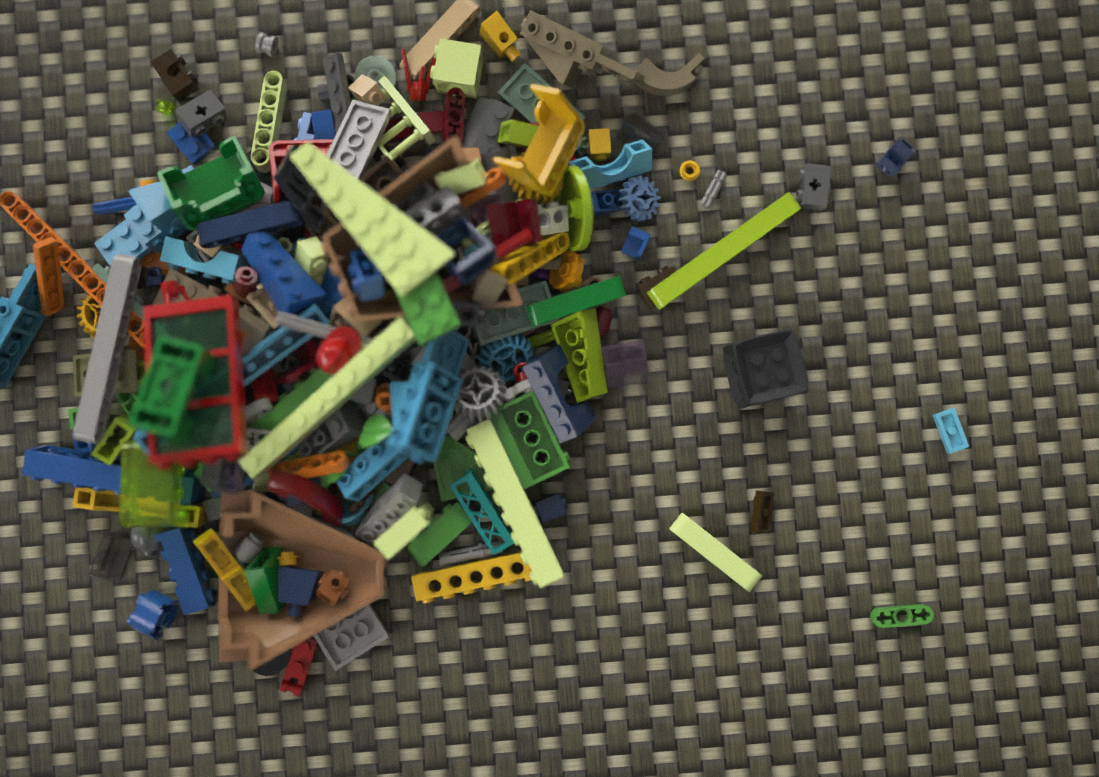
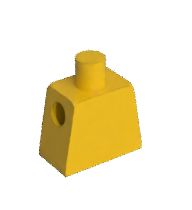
M498 11L481 23L480 36L500 58L506 54L511 62H514L521 56V53L515 47L518 40L516 35Z

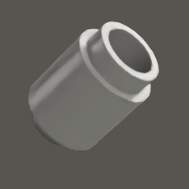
M251 532L243 538L233 551L235 554L234 558L243 565L245 563L250 564L262 550V545L265 541L257 534Z

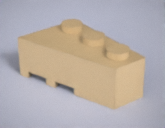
M346 296L333 306L328 326L335 328L347 326L354 329L358 334L366 336L383 321L381 319L357 321L356 317L351 318L347 309L350 303Z

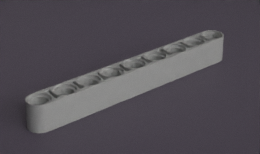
M116 254L113 257L73 430V437L76 441L99 444L103 439L142 264L139 257Z

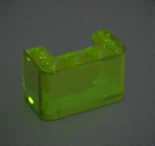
M135 440L124 441L122 446L119 515L121 526L134 529L187 527L190 512L188 509L186 510L184 505H180V500L183 498L181 478L184 476V467L175 465L170 470H158V467L149 464V456ZM170 440L161 447V454L189 451L191 447L189 443Z

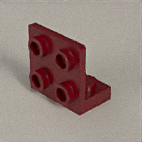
M536 198L486 206L491 241L495 248L524 229H528L533 236V239L528 243L543 242Z

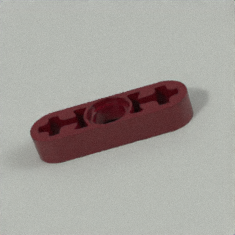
M457 87L451 88L445 95L442 133L444 143L452 138L449 136L452 131L453 136H458L460 142L463 140L465 94ZM453 94L457 99H459L455 103V107H452L454 105V98L451 97ZM449 113H455L459 118L458 122L451 121Z

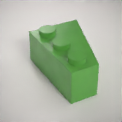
M458 502L453 506L449 503L441 510L443 515L439 519L432 518L429 524L426 525L427 529L422 534L420 532L417 533L410 540L412 543L406 550L421 567H424L472 523Z

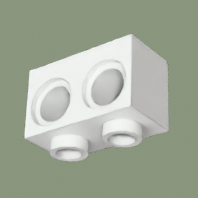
M547 202L545 207H542V204H537L542 235L569 231L567 206L559 205L558 202Z

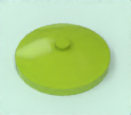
M571 165L565 169L563 189L558 197L555 198V202H558L559 205L567 206L569 231L565 232L570 239L568 249L570 251H582L588 246L592 234V200L583 172L578 166Z

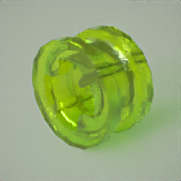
M157 99L158 106H155L154 110L164 115L173 116L172 109H175V105L168 101Z

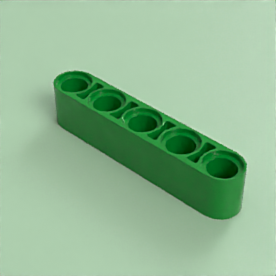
M616 276L526 306V310L532 327L627 296L621 276Z

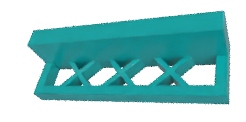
M472 468L465 471L464 476L449 484L493 555L514 544L511 536L512 531L505 524L502 515ZM466 481L470 486L469 495L460 493L456 486ZM470 499L480 502V512L470 510ZM481 517L489 518L492 521L491 530L481 527ZM492 534L501 536L504 543L494 547L491 543Z

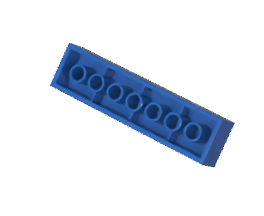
M43 445L25 450L22 475L31 476V480L42 481L49 479L54 484L72 483V486L77 488L90 486L95 491L113 490L114 494L118 495L131 493L135 494L134 497L136 498L154 497L159 502L172 500L176 501L177 505L188 506L190 503L205 497L206 491L205 486L193 474L196 470L172 466L173 468L170 470H158V467L149 464V462L117 457L109 466L90 455L89 452L76 453L75 449L52 445Z

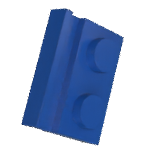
M177 123L166 133L193 165H196L210 153L209 151L217 147L206 133L191 138L180 123Z

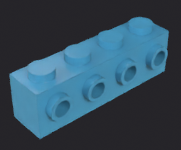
M389 436L358 455L356 460L348 466L346 473L336 483L346 499L358 502L410 456L400 455L395 452V448L387 445Z

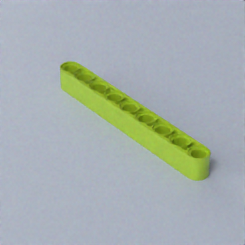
M790 192L786 193L647 292V295L658 310L662 309L801 209L800 205Z

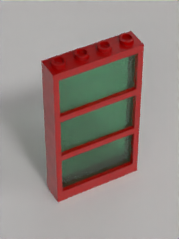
M232 295L145 306L146 373L159 336L203 346L216 356L210 377L197 376L184 416L194 421L187 443L148 434L149 464L158 467V470H170L175 465L193 467L197 462L215 464L218 463L219 459L237 461L242 456H248L239 302ZM167 381L163 385V392H169L172 389V381Z

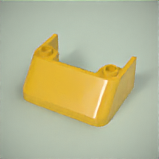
M532 84L530 89L540 100L534 110L535 118L540 125L523 159L513 157L509 161L495 157L493 161L509 178L542 195L551 196L555 192L584 133L585 124L560 90Z

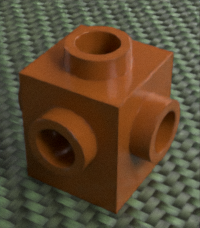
M333 569L329 575L325 573L318 582L321 586L317 590L316 596L334 607L339 598L343 600L350 591V588H348L350 580L347 579L348 576L342 571L337 570L336 572Z

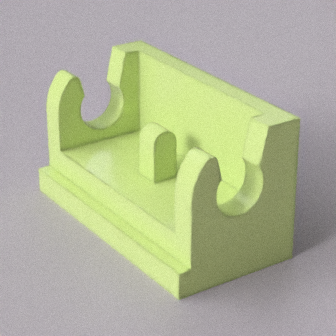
M478 158L474 159L470 164L445 173L441 171L435 175L440 189L448 186L455 195L484 185L487 178V173Z

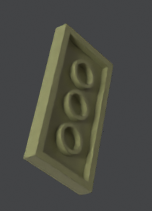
M123 350L113 394L137 392L136 350ZM91 354L73 356L74 397H81Z

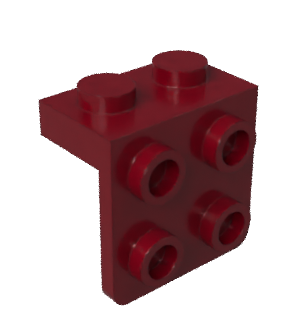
M308 339L293 350L299 363L273 379L275 384L294 383L302 377L301 373L305 371L310 372L318 367L316 354L319 346L314 339Z

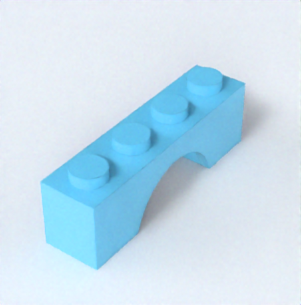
M642 139L625 144L620 155L607 165H594L586 156L569 161L568 166L576 165L581 169L587 180L589 190L651 171L652 148Z
M165 236L160 261L168 263L167 267L180 270L182 266L186 268L185 272L198 275L199 271L204 272L203 277L215 280L217 276L222 277L221 282L233 285L236 271L241 267L248 266L246 257L224 251H219L212 260L203 262L197 254L194 243Z

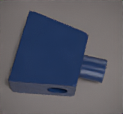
M279 566L278 600L279 602L290 603L288 616L301 617L303 605H314L317 597L316 593L320 587L318 582L324 575V571Z

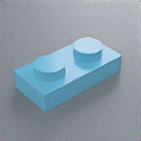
M955 408L933 414L947 454L969 447Z

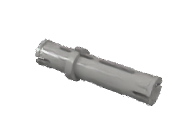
M501 541L493 542L492 544L494 547H497L501 544ZM478 543V546L439 553L441 566L477 558L483 560L485 557L492 556L493 554L487 544L482 545V543Z

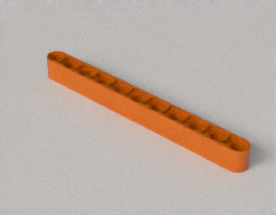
M12 191L2 193L0 195V206L36 242L49 237L57 240L60 266L102 307L107 284L22 198ZM84 269V272L79 275L80 271ZM98 283V286L93 289V286ZM132 310L127 333L145 348L144 321ZM141 324V328L135 332L136 326Z

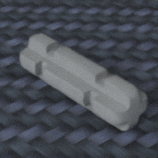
M721 170L716 172L705 196L700 202L702 207L706 209L711 207L722 183L727 177L725 172Z

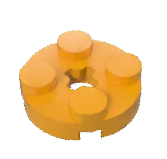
M570 250L561 253L563 258L559 269L549 270V283L560 292H566L573 287H578L582 282L581 275L585 259Z

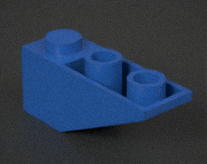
M621 189L590 192L593 217L626 210L625 208H620L623 205V201L618 199L623 196L619 192Z

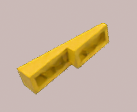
M210 528L195 539L193 543L243 609L248 611L256 603L246 574L218 535Z

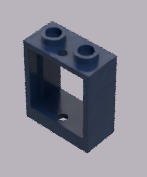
M461 218L434 237L449 249L465 238H468L478 248L476 252L457 265L451 260L443 265L463 286L499 261L495 247L465 218Z

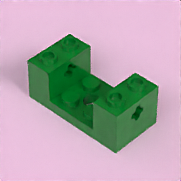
M159 336L128 425L144 433L187 443L194 421L185 417L184 413L197 376L210 377L216 356L203 346ZM167 381H172V389L169 392H163V385Z

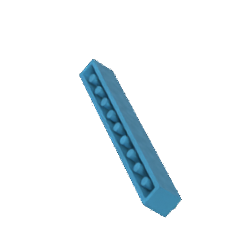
M315 303L296 316L324 325L330 324ZM282 326L247 351L246 356L242 355L244 386L314 335ZM230 365L192 391L189 401L231 396ZM218 405L186 409L184 416L195 423ZM139 430L135 433L134 440L149 456L148 433ZM161 437V447L171 439Z

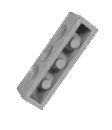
M404 474L364 513L355 535L373 545L380 536L418 503L423 484Z

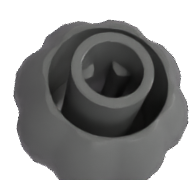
M144 516L143 521H138L133 526L130 536L131 542L136 549L143 551V555H157V551L164 548L161 541L156 542L154 535L170 531V526L159 518Z

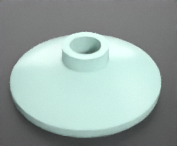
M369 56L358 64L355 71V80L363 74L377 82L379 87L383 89L379 80L385 76L393 86L395 85L396 73L392 64L387 59L380 56ZM373 72L378 73V77L376 79L371 78V74Z

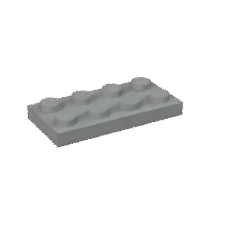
M352 100L326 156L357 180L361 179L390 120L391 110Z

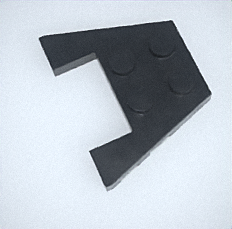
M294 144L287 151L273 179L316 234L321 231L327 217L310 203L317 190L290 157L300 148V146Z

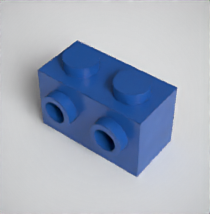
M365 250L350 252L351 264L348 265V272L350 278H354L352 280L354 292H359L361 301L382 298L383 280L378 266Z

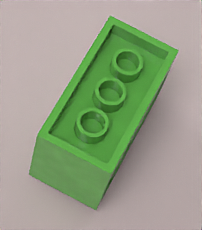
M534 391L504 404L503 408H497V415L490 413V420L523 489L570 468L568 463L572 462L567 451L562 452L559 446L560 442L555 432L553 433L550 427L551 424L546 414H544ZM521 414L529 416L526 425L518 423ZM529 433L538 435L539 438L536 439V444L527 442ZM539 451L547 454L548 457L545 458V463L536 460Z

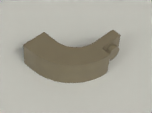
M698 53L687 65L675 72L662 71L646 58L634 69V71L643 75L644 79L641 84L635 83L644 91L658 96L680 94L693 86L696 79L695 76L703 69L702 64L705 58Z

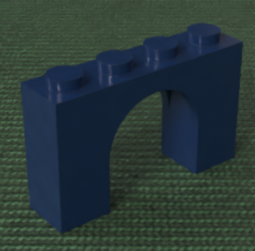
M559 344L540 353L524 365L522 369L559 442L562 443L578 437L596 419V416L588 400L569 406L563 399L558 387V373L569 361Z

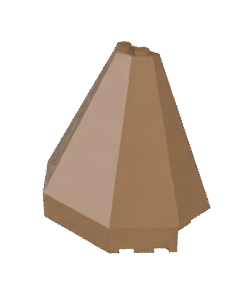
M252 490L221 491L219 538L233 557L235 556L233 552L246 535L253 532L265 541L262 545L263 548L282 546L283 552H294V556H298L296 558L297 564L284 566L324 571V574L327 573L328 575L332 569L336 572L337 570L342 571L348 576L347 579L350 580L348 585L350 591L343 600L339 598L334 607L316 597L314 605H303L301 617L288 616L290 603H285L279 613L259 614L256 604L248 611H245L218 576L219 662L246 660L249 670H252L384 596V590L387 589V579L384 577V569L387 568V558L381 551ZM236 560L243 570L249 566L248 563L243 565Z

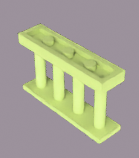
M384 76L379 80L383 87L381 90L386 96L383 101L386 99L393 100L392 106L388 108L392 112L391 117L401 112L404 116L402 117L403 120L382 135L377 147L383 153L380 156L382 159L388 155L396 164L394 159L417 141L424 139L431 145L436 140L427 126ZM413 125L415 127L414 133L388 153L383 145L406 127Z

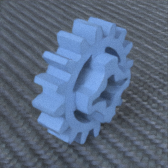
M642 175L629 178L628 182L622 184L624 189L619 190L623 195L621 198H618L619 201H623V205L620 208L626 209L625 215H631V220L637 219L639 222L651 219L652 215L657 213L655 208L660 207L657 200L661 199V197L656 196L659 189L653 188L654 181L648 183L649 177L642 178Z

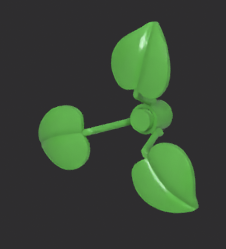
M352 401L359 415V405L355 401ZM381 414L372 416L365 422L363 432L358 436L359 441L356 444L358 453L344 451L346 456L357 457L368 448L389 437L393 426ZM348 467L339 473L320 476L322 486L327 488L330 484L339 480L346 473Z

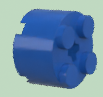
M151 590L147 594L142 593L137 598V607L134 613L129 616L127 624L133 629L157 640L164 635L161 633L164 628L169 629L173 624L179 607L175 606L178 601L157 590Z

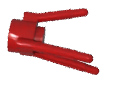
M402 49L407 83L406 92L410 93V99L425 101L426 94H429V86L432 79L430 77L432 65L435 66L436 58L433 57L426 83H424L425 66H421L419 81H413V85H411L406 51Z
M177 280L160 284L164 304L180 299L179 295L181 294L185 301L190 300L185 286H179ZM169 317L168 320H166V324H168L170 328L174 327L172 317Z

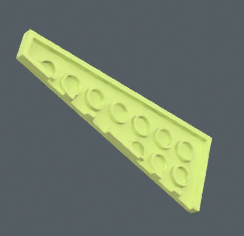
M305 143L290 155L292 160L402 297L455 256L452 250L310 143Z

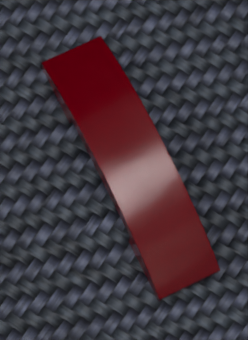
M444 111L417 114L432 134L443 132ZM449 113L450 120L458 122V116L455 113ZM399 117L389 120L383 134L398 124L403 118ZM413 125L406 127L386 144L403 142V139L410 137L414 133L415 127Z
M281 470L271 471L267 489L283 498L292 495L321 511L322 519L337 527L341 526L344 507L332 493L302 476Z

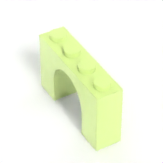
M422 500L419 501L374 542L375 546L387 559H390L429 524L435 516L433 513L434 508L428 501L425 503Z

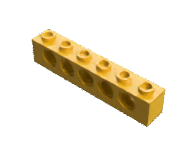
M523 551L413 574L411 578L416 601L422 600L424 604L435 601L434 598L442 596L443 599L455 597V593L462 591L463 595L476 592V588L483 587L484 590L496 588V584L504 583V586L516 584L518 579L524 578L525 581H531L529 573L532 570L529 564H524L520 553ZM515 562H519L523 565L524 569L522 572L516 573L512 570V565ZM500 567L503 570V575L501 577L493 576L492 568ZM474 571L480 572L483 577L482 580L479 582L474 581L471 573ZM459 576L462 584L454 586L451 583V577ZM438 580L441 583V589L433 590L431 581Z

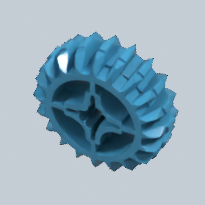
M522 333L480 347L481 353L478 354V364L480 368L483 365L486 370L491 367L494 373L498 372L506 385L508 380L514 383L513 368L520 362H530L534 359V350L530 341ZM516 348L520 349L519 355H516ZM492 359L496 360V366L491 364ZM520 368V369L518 370V372H519V373L523 372V369Z

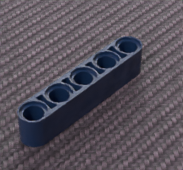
M285 201L202 222L197 225L201 247L214 248L246 240L248 234L262 231L274 233L300 226L303 222L301 215L290 201Z

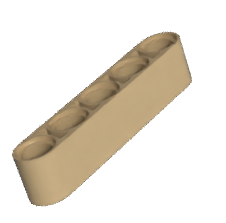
M456 0L406 55L410 77L414 81L419 80L421 66H425V73L430 69L434 57V49L436 45L439 46L440 39L455 41L478 16L481 8L473 0ZM402 60L399 67L404 71V65Z

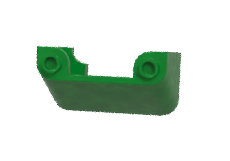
M235 135L220 144L219 150L222 156L193 170L183 173L178 167H168L157 172L172 209L189 230H197V225L202 222L235 213L259 201L265 195L264 188Z

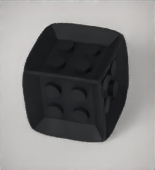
M793 329L754 336L723 347L724 366L730 390L738 409L804 394L809 391L808 376L802 351Z

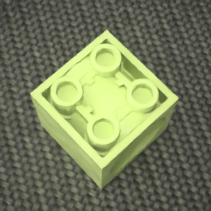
M440 39L439 46L436 45L434 49L436 64L435 66L432 65L430 74L437 93L446 94L451 88L457 87L464 92L466 98L477 99L484 61L481 45Z

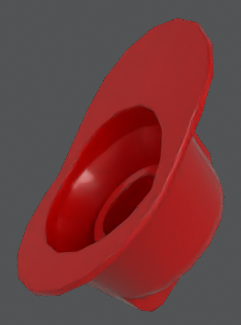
M347 326L333 329L317 351L316 362L319 368L325 373L336 375L359 354L361 349L359 334Z

